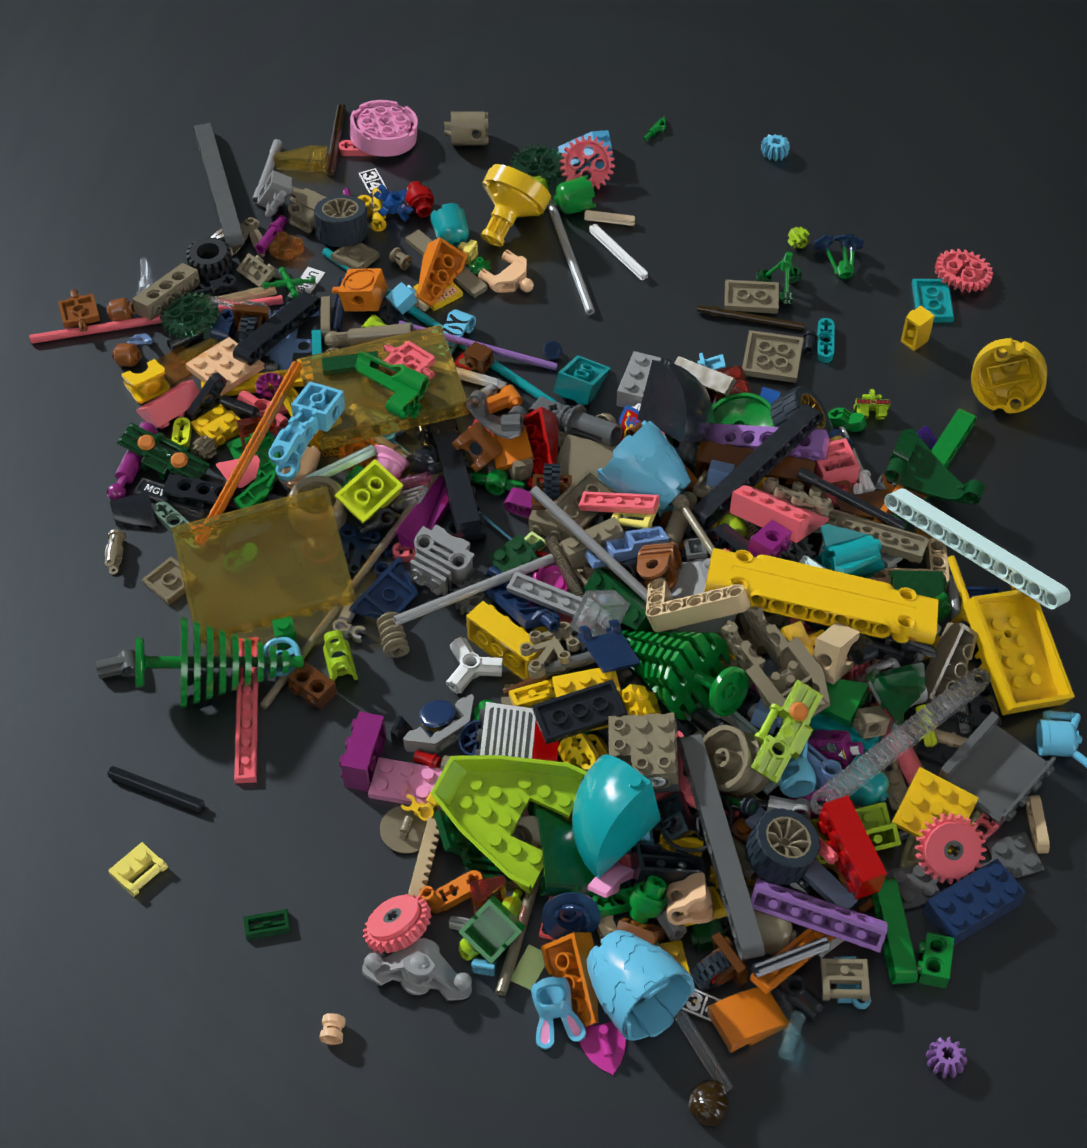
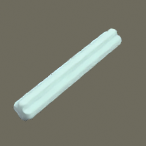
M369 445L307 475L306 478L310 476H325L329 478L376 455L373 445Z

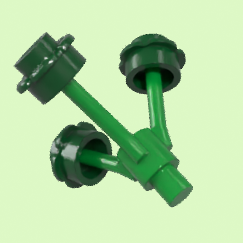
M786 252L782 261L770 271L762 269L756 273L757 281L770 282L772 280L771 274L780 268V270L785 272V292L779 295L781 304H792V300H796L794 293H789V282L796 283L802 278L801 269L792 266L793 254L791 252Z

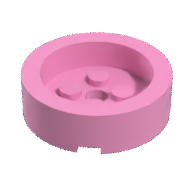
M389 100L369 101L359 105V109L353 110L351 113L350 139L358 149L371 155H400L412 149L416 144L418 119L409 107H401L398 105V102Z

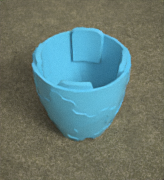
M646 420L642 422V427L633 436H626L613 450V458L604 469L599 468L597 471L599 474L598 479L616 493L659 495L660 506L657 511L658 513L664 512L669 503H672V500L677 495H680L691 482L675 448L671 446L666 436L652 421L647 422Z
M616 930L607 934L601 939L602 945L600 947L595 946L587 957L588 973L596 996L605 1013L625 1039L634 1041L648 1036L655 1037L673 1024L674 1017L683 1008L690 994L694 993L693 978L669 953L659 946H655L635 936L633 933L623 930Z

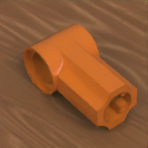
M506 385L501 389L500 393L487 398L489 413L492 414L507 407L511 409L523 403L522 397L513 385Z

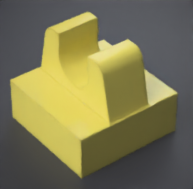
M471 239L469 243L461 242L458 249H461V252L467 255L465 264L471 265V261L478 255L477 241Z

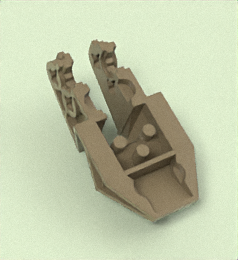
M754 606L746 610V617L773 660V664L779 667L777 672H773L771 677H767L763 669L765 660L757 656L751 648L749 641L741 639L738 634V626L728 620L726 625L720 628L721 635L741 668L747 673L750 682H754L766 708L769 709L772 703L782 707L796 680L803 682L824 695L813 717L830 706L824 671L798 637L788 642L775 624L771 625L766 622L762 608Z

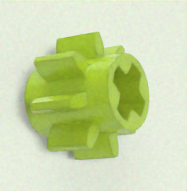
M795 227L790 230L788 234L790 239L787 242L795 249L804 248L809 242L807 237L810 234L802 227Z

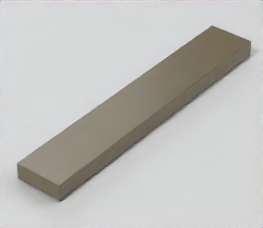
M420 230L406 237V243L422 256H424L428 243L433 241ZM465 266L461 273L453 279L456 284L474 298L488 290V285Z

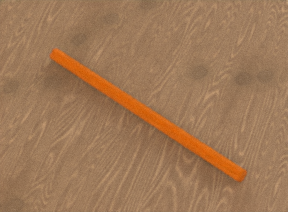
M292 362L195 538V545L199 547L206 545L302 369L300 362Z

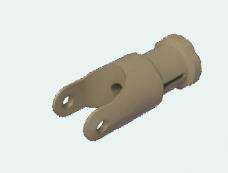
M118 529L108 532L109 543L106 545L104 554L105 565L109 567L111 575L117 574L124 551L122 545L126 539V534Z

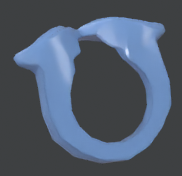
M144 333L136 334L130 341H127V343L136 345L153 344L155 342L149 335Z

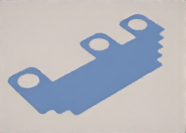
M274 310L273 315H275L280 310ZM319 310L314 315H312V317L317 316L319 314ZM298 328L265 354V356H270V360L275 361L276 365L280 366L279 370L290 368L293 353H310L312 351L311 339L296 338ZM308 342L310 347L307 350H300L298 344ZM300 362L305 367L309 366L307 362Z

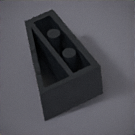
M641 840L631 848L630 862L631 868L634 870V886L642 881H647L649 876H657L663 879L667 887L669 884L682 881L695 873L702 872L706 876L703 857L677 849L675 852L661 848V844L655 843V846L641 842Z

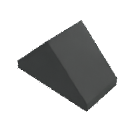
M699 538L684 539L687 562L708 558L707 550Z

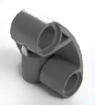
M476 390L467 399L466 405L469 411L489 431L506 439H512L521 435L526 418V411L523 407L514 406L508 415H502L500 418L489 413L487 397L484 392ZM473 398L478 399L480 404L474 403Z

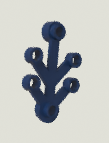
M346 524L341 527L338 533L339 539L343 542L337 557L340 564H347L350 561L348 553L350 544L355 547L352 564L349 566V574L355 577L361 569L360 562L362 556L368 560L372 555L371 552H374L382 541V536L378 531L370 532L363 536L361 531H357L353 525ZM359 539L370 540L372 544L362 543ZM389 544L386 549L390 551H384L382 553L384 557L393 555V546ZM378 560L375 562L373 568L376 577H379L390 566L387 562H379Z

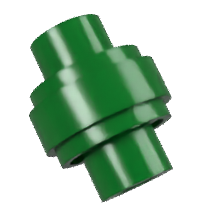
M649 876L647 881H642L634 886L629 896V903L632 907L629 914L633 920L645 924L649 918H655L662 913L667 904V896L664 892L667 884L663 879L657 876Z

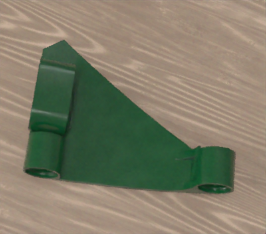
M914 429L902 430L885 471V477L889 481L913 491L947 501L965 504H978L985 490V485L981 481L970 480L963 484L938 460Z
M530 801L528 804V815L535 816L537 819L543 856L544 875L540 879V894L542 896H557L563 893L577 892L586 894L591 898L598 895L588 890V885L596 876L587 868L578 852L572 825L561 814ZM624 883L620 884L619 890L626 887Z

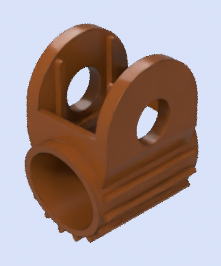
M672 542L642 546L637 556V572L645 579L647 590L651 581L666 577L669 589H673L677 583L679 570L682 568L681 555L677 544Z

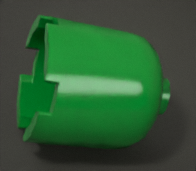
M588 175L562 182L557 186L556 196H553L555 206H559L563 213L573 214L596 208V203L592 202V197H595L591 180L587 181Z

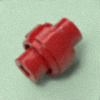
M420 181L411 182L407 186L408 192L405 198L407 206L414 209L413 212L417 213L419 217H427L433 211L434 196L432 191L427 186L422 185Z

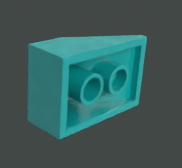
M577 355L558 372L553 392L559 394L562 398L575 400L578 404L588 405L596 396L611 368Z

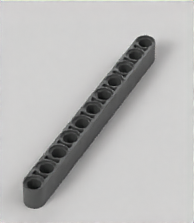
M211 123L195 125L196 139L224 240L230 248L244 245L241 227Z
M701 734L679 737V750L740 960L764 956L763 940Z

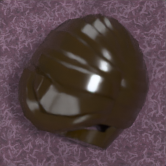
M704 1080L698 1086L691 1089L688 1108L691 1116L700 1125L705 1127L717 1126L728 1114L729 1102L724 1085L717 1080Z

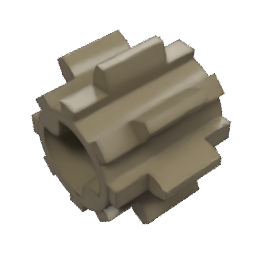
M202 436L193 442L194 447L192 450L197 458L204 461L209 458L211 459L216 454L217 444L212 438Z

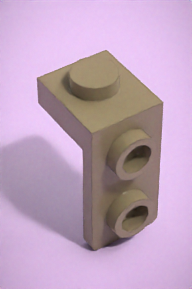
M531 458L514 461L512 468L507 469L511 479L516 481L530 479L534 463Z

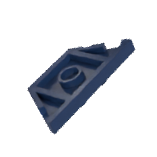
M400 557L350 606V612L378 619L387 612L402 613L417 597L418 592L411 583V578L408 572L405 571Z

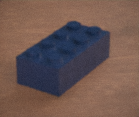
M997 858L927 900L923 914L940 935L953 937L954 945L1021 905L1026 892Z

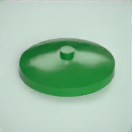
M736 393L722 398L713 405L714 424L775 427L771 418V404L759 395Z

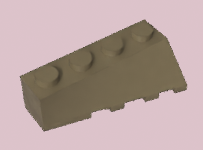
M947 623L935 649L937 656L936 658H931L925 671V686L928 692V699L924 703L931 704V706L944 707V710L945 708L954 709V711L957 710V713L960 710L958 709L960 699L963 700L965 692L962 691L964 680L968 679L969 671L967 667L969 660H972L978 635L977 632L965 624Z

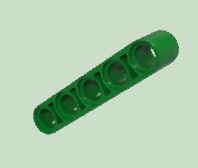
M885 878L880 891L871 894L876 919L887 922V934L882 946L889 978L892 984L916 983L918 971L898 883L895 878Z

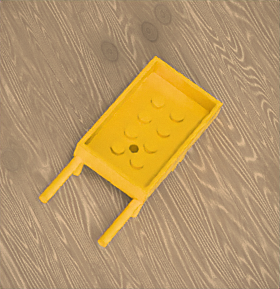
M955 556L947 557L961 597L960 613L951 620V623H960L964 620L970 624L972 630L978 633L976 643L979 650L974 656L976 659L982 660L979 670L987 671L1002 715L1063 705L1073 699L1075 696L1040 603L1011 585L1012 591L970 598Z

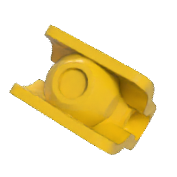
M155 359L147 362L148 369L142 373L135 374L129 370L121 374L125 387L139 404L162 395L171 389L164 377L166 373L165 368Z

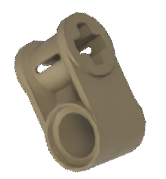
M300 203L289 205V223L306 233H311L315 229L314 211Z

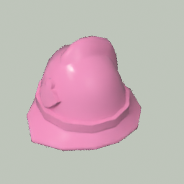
M375 445L376 460L398 480L410 463L393 449L384 445Z

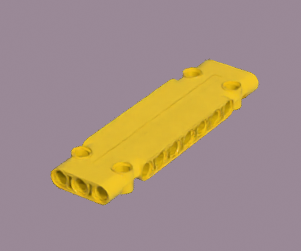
M717 548L712 550L704 592L740 584L744 586L751 603V608L757 606L766 612L832 626L838 622L860 631L861 634L878 638H886L891 634V637L900 643L908 642L910 637H913V641L933 645L935 641L938 599L917 595L910 588L904 587L895 590L891 584L768 555L753 557L746 550H738L736 552Z

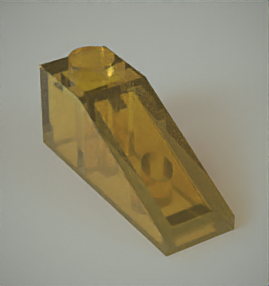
M309 145L274 154L276 169L326 173L328 146Z

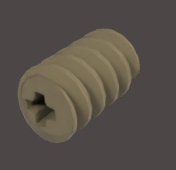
M387 612L381 615L376 622L384 654L390 658L403 657L410 651L403 624L397 626L394 622L393 616L398 615L399 613Z

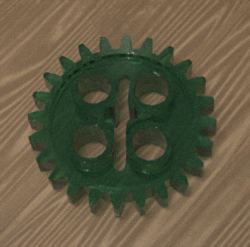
M538 143L534 147L531 144L530 148L524 146V150L519 148V153L514 152V156H511L510 167L522 171L531 177L541 176V178L546 179L549 185L551 180L556 182V177L561 178V174L564 173V171L560 170V167L564 166L560 164V160L564 159L561 156L562 152L558 153V149L553 150V146L547 148L545 144L543 147H540V143Z
M197 291L193 295L188 292L185 297L181 294L180 299L175 297V301L168 302L169 306H164L165 311H161V324L166 333H170V336L175 334L176 338L182 335L183 339L187 335L192 338L195 333L199 336L200 331L206 332L205 328H212L211 324L216 323L215 319L219 318L218 313H220L214 297H210L209 294L204 295V292L198 295Z

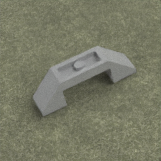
M470 694L466 698L459 699L455 704V716L458 719L451 722L442 731L435 732L431 738L421 727L409 731L403 737L404 749L408 752H415L419 749L430 754H438L458 741L462 728L473 720L472 712L475 709L474 696Z

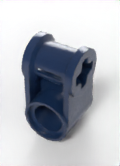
M224 309L219 313L211 329L210 338L212 341L221 342L228 337L233 340L237 327L231 309Z

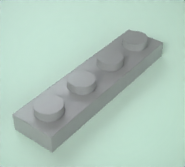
M516 571L507 586V592L579 621L582 620L590 605L589 600Z

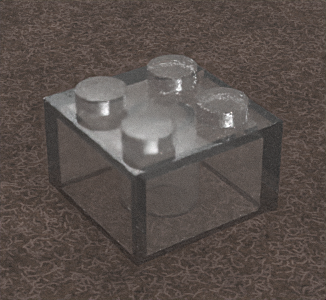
M615 590L586 591L570 626L580 634L579 627L588 625L592 637L607 634L606 628L611 627L608 623L609 620L617 619L621 624L630 603Z

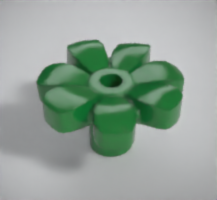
M482 257L472 260L471 265H469V270L476 276L479 275L482 269L491 272L490 262L488 260L484 261Z

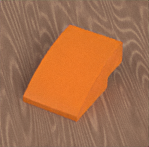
M759 987L737 993L708 1006L707 1014L730 1053L747 1044L751 1046L790 1026L789 1021L770 992L765 994Z

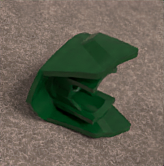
M919 662L904 665L882 673L874 668L869 674L865 675L866 681L881 708L886 709L897 726L901 727L904 722L905 711L920 698V695L926 689L925 664Z

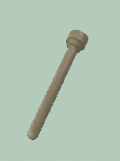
M683 494L677 495L672 500L673 507L676 511L683 513L711 556L712 550L715 547L690 511L689 500Z

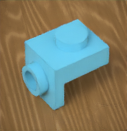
M703 352L699 353L700 360L697 361L698 364L722 373L727 371L723 354L705 359Z

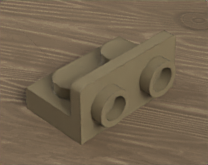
M248 253L236 269L258 287H262V282H269L272 277H275L277 280L280 277L275 273L277 271L276 268L269 263L266 266L263 264L265 261L258 255L254 257L250 253Z

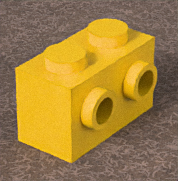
M922 306L911 310L905 318L901 342L913 351L928 342L935 315Z

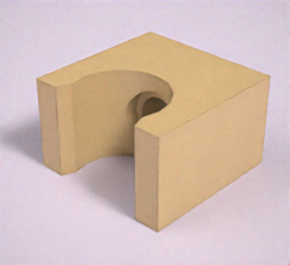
M836 622L816 638L813 658L823 669L826 682L836 683L853 668L854 662L846 657L852 644L858 640L860 631Z

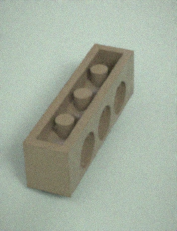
M181 263L132 298L135 313L150 321L183 298L186 293L191 292L201 284L198 270Z

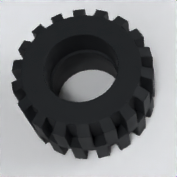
M200 238L198 241L192 242V245H189L186 251L188 266L198 270L200 282L210 283L209 281L230 274L233 270L230 246L221 238Z

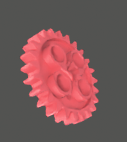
M582 136L580 142L575 138V144L569 142L570 148L565 147L566 153L561 154L564 159L560 160V164L564 166L560 167V170L565 171L562 177L567 176L566 181L582 177V174L587 172L591 175L589 180H591L593 188L596 187L599 190V184L605 186L604 180L610 181L608 175H613L614 173L610 169L615 168V165L611 164L615 158L610 157L613 152H607L609 145L603 147V140L598 143V137H596L594 141H591V136L588 137V140H585L584 136ZM584 149H591L593 154L591 156L585 155ZM596 154H599V157L591 162L590 167L586 166L579 174L575 173L584 166V161L589 162ZM571 160H578L580 165L577 167L572 166ZM600 161L603 163L604 167L602 169H597L595 167V163Z
M951 249L950 252L945 251L944 254L941 253L934 267L938 278H943L942 283L947 282L948 287L954 286V290L960 288L961 292L966 289L968 293L971 290L977 292L978 289L983 291V288H987L988 284H990L993 272H991L992 268L989 267L990 263H984L985 258L980 259V255H973V251L967 253L966 249L964 252H961L960 249H957V252Z

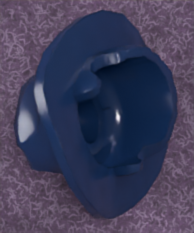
M577 892L563 893L546 902L542 911V922L547 934L557 940L573 932H593L600 923V911L595 901L586 894Z

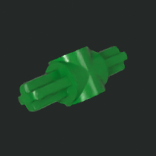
M495 469L489 472L488 475L471 472L473 483L486 485L487 491L493 495H501L506 490L512 488L525 490V482L509 479L508 474L503 470Z

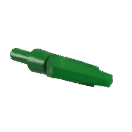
M665 116L647 131V134L643 137L644 141L650 136L653 137L656 132H663L665 130Z

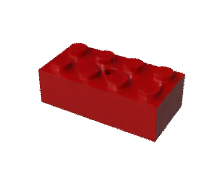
M847 795L824 803L817 822V828L819 833L824 835L826 843L839 857L835 864L838 872L843 874L846 880L845 886L847 891L853 894L855 900L879 892L887 872L849 796Z

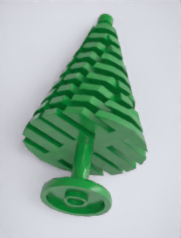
M182 616L180 656H146L144 639L136 637V688L144 686V672L146 669H180L181 708L187 707L188 669H193V704L200 702L201 668H206V700L213 698V668H218V691L220 696L226 692V668H231V691L238 689L239 668H243L244 687L251 685L252 667H256V680L258 683L264 680V667H269V678L276 677L277 667H282V674L289 672V667L302 668L304 665L303 656L289 657V652L282 650V657H277L276 647L269 646V657H264V644L258 641L256 657H252L251 639L244 637L243 656H239V637L234 633L231 635V656H226V631L219 629L218 656H214L213 627L206 625V657H201L200 622L197 621L193 622V656H188L187 618Z
M622 631L623 636L641 662L639 666L633 667L634 670L663 705L667 707L668 711L674 713L675 717L679 720H687L682 711H686L691 716L693 711L698 709L697 703L707 711L711 707L712 711L719 716H729L735 713L745 700L749 688L747 673L739 667L731 666L725 669L718 657L721 656L724 662L730 665V652L726 641L717 633H645L643 631Z

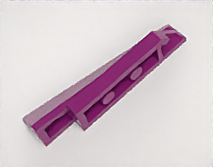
M439 477L397 528L400 546L415 549L414 539L422 526L432 530L435 525H439L450 507L443 478Z

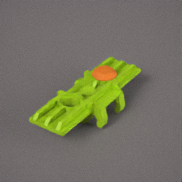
M796 680L782 707L772 703L769 707L770 712L760 731L754 735V739L760 742L762 746L750 768L777 784L791 756L794 759H798L813 731L809 726L810 720L824 695L803 682ZM778 715L782 718L781 729L777 736H767ZM774 746L778 750L783 751L782 754L776 755L772 747Z

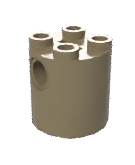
M451 111V122H444V136H451V146L488 145V112Z

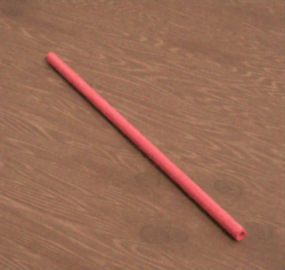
M282 295L159 314L151 321L144 317L89 325L86 332L84 327L83 332L79 330V327L32 334L29 335L31 344L217 314L224 309L232 310L233 304L262 305L265 307L283 304Z

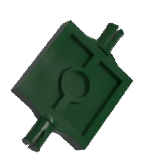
M519 534L488 554V557L492 561L493 567L496 566L501 572H506L538 559L536 551L546 545L542 539L531 545L526 542L522 534Z
M438 809L434 813V817L445 851L461 856L463 866L466 868L471 867L473 863L470 855L479 856L482 852L458 830L444 810Z

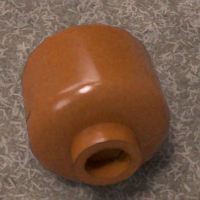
M127 298L111 300L109 305H107L108 317L113 321L132 319L133 313H135L133 302L130 303Z
M119 343L112 352L113 360L121 367H135L142 356L138 346L133 343Z

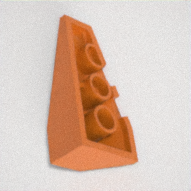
M573 932L541 946L548 974L557 978L565 977L568 980L571 989L572 1010L583 1025L588 1027L598 1023V998L592 986L587 968V957L595 946L591 932Z

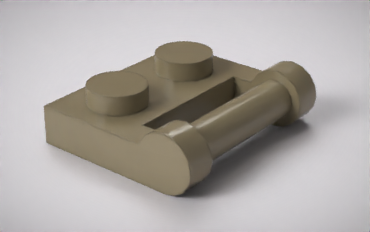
M821 958L820 969L823 1001H830V998L870 1000L867 959ZM830 984H861V989H830Z

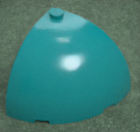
M611 755L600 756L587 771L577 790L572 813L573 834L578 852L587 868L599 879L661 821L652 782L626 762Z

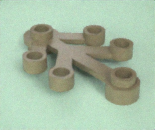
M767 477V480L764 481L763 490L774 493L773 495L778 498L791 499V503L794 505L814 507L813 510L821 515H829V512L833 509L830 501L820 497L822 491L810 488L809 495H807L803 490L805 484L802 482L793 481L792 488L789 489L778 483L779 480L773 477Z
M560 622V628L556 632L546 631L541 633L538 630H534L529 633L530 642L535 645L530 643L520 645L521 655L530 656L533 653L544 650L539 658L532 660L528 666L531 678L539 679L545 676L544 664L554 651L558 656L560 664L571 662L570 652L565 651L560 642L565 640L567 649L571 652L580 649L579 640L572 636L574 632L572 624ZM552 638L551 640L540 643L542 640Z

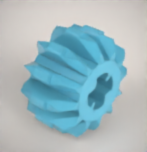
M768 134V137L763 139L761 145L763 157H768L769 160L773 159L775 162L777 159L783 160V158L787 157L790 149L787 138H783L782 135L777 136L776 134L774 136Z

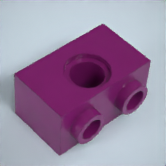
M771 520L751 537L747 551L753 557L768 555L778 558L783 550L786 551L791 544L789 539L792 531Z

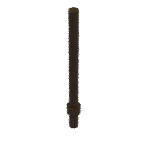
M698 305L697 312L711 314L713 317L723 316L802 331L805 323L720 309L719 306L712 305V307Z

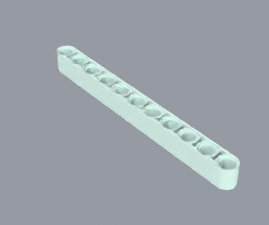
M899 489L886 495L885 505L890 511L1045 607L1055 609L1070 600V592L1064 585L908 490Z

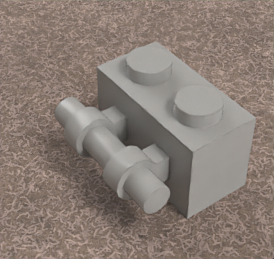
M273 170L259 190L257 205L267 209L265 213L267 217L270 218L273 214H276L279 207L284 205L287 195H291L293 191L292 177Z

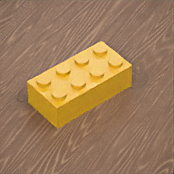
M482 601L466 615L467 639L491 657L503 658V666L522 680L530 678L528 666L532 660L538 659L544 650L533 653L530 656H522L520 645L523 643L535 645L530 642L528 632L523 627H518L508 616H503L493 605H488Z

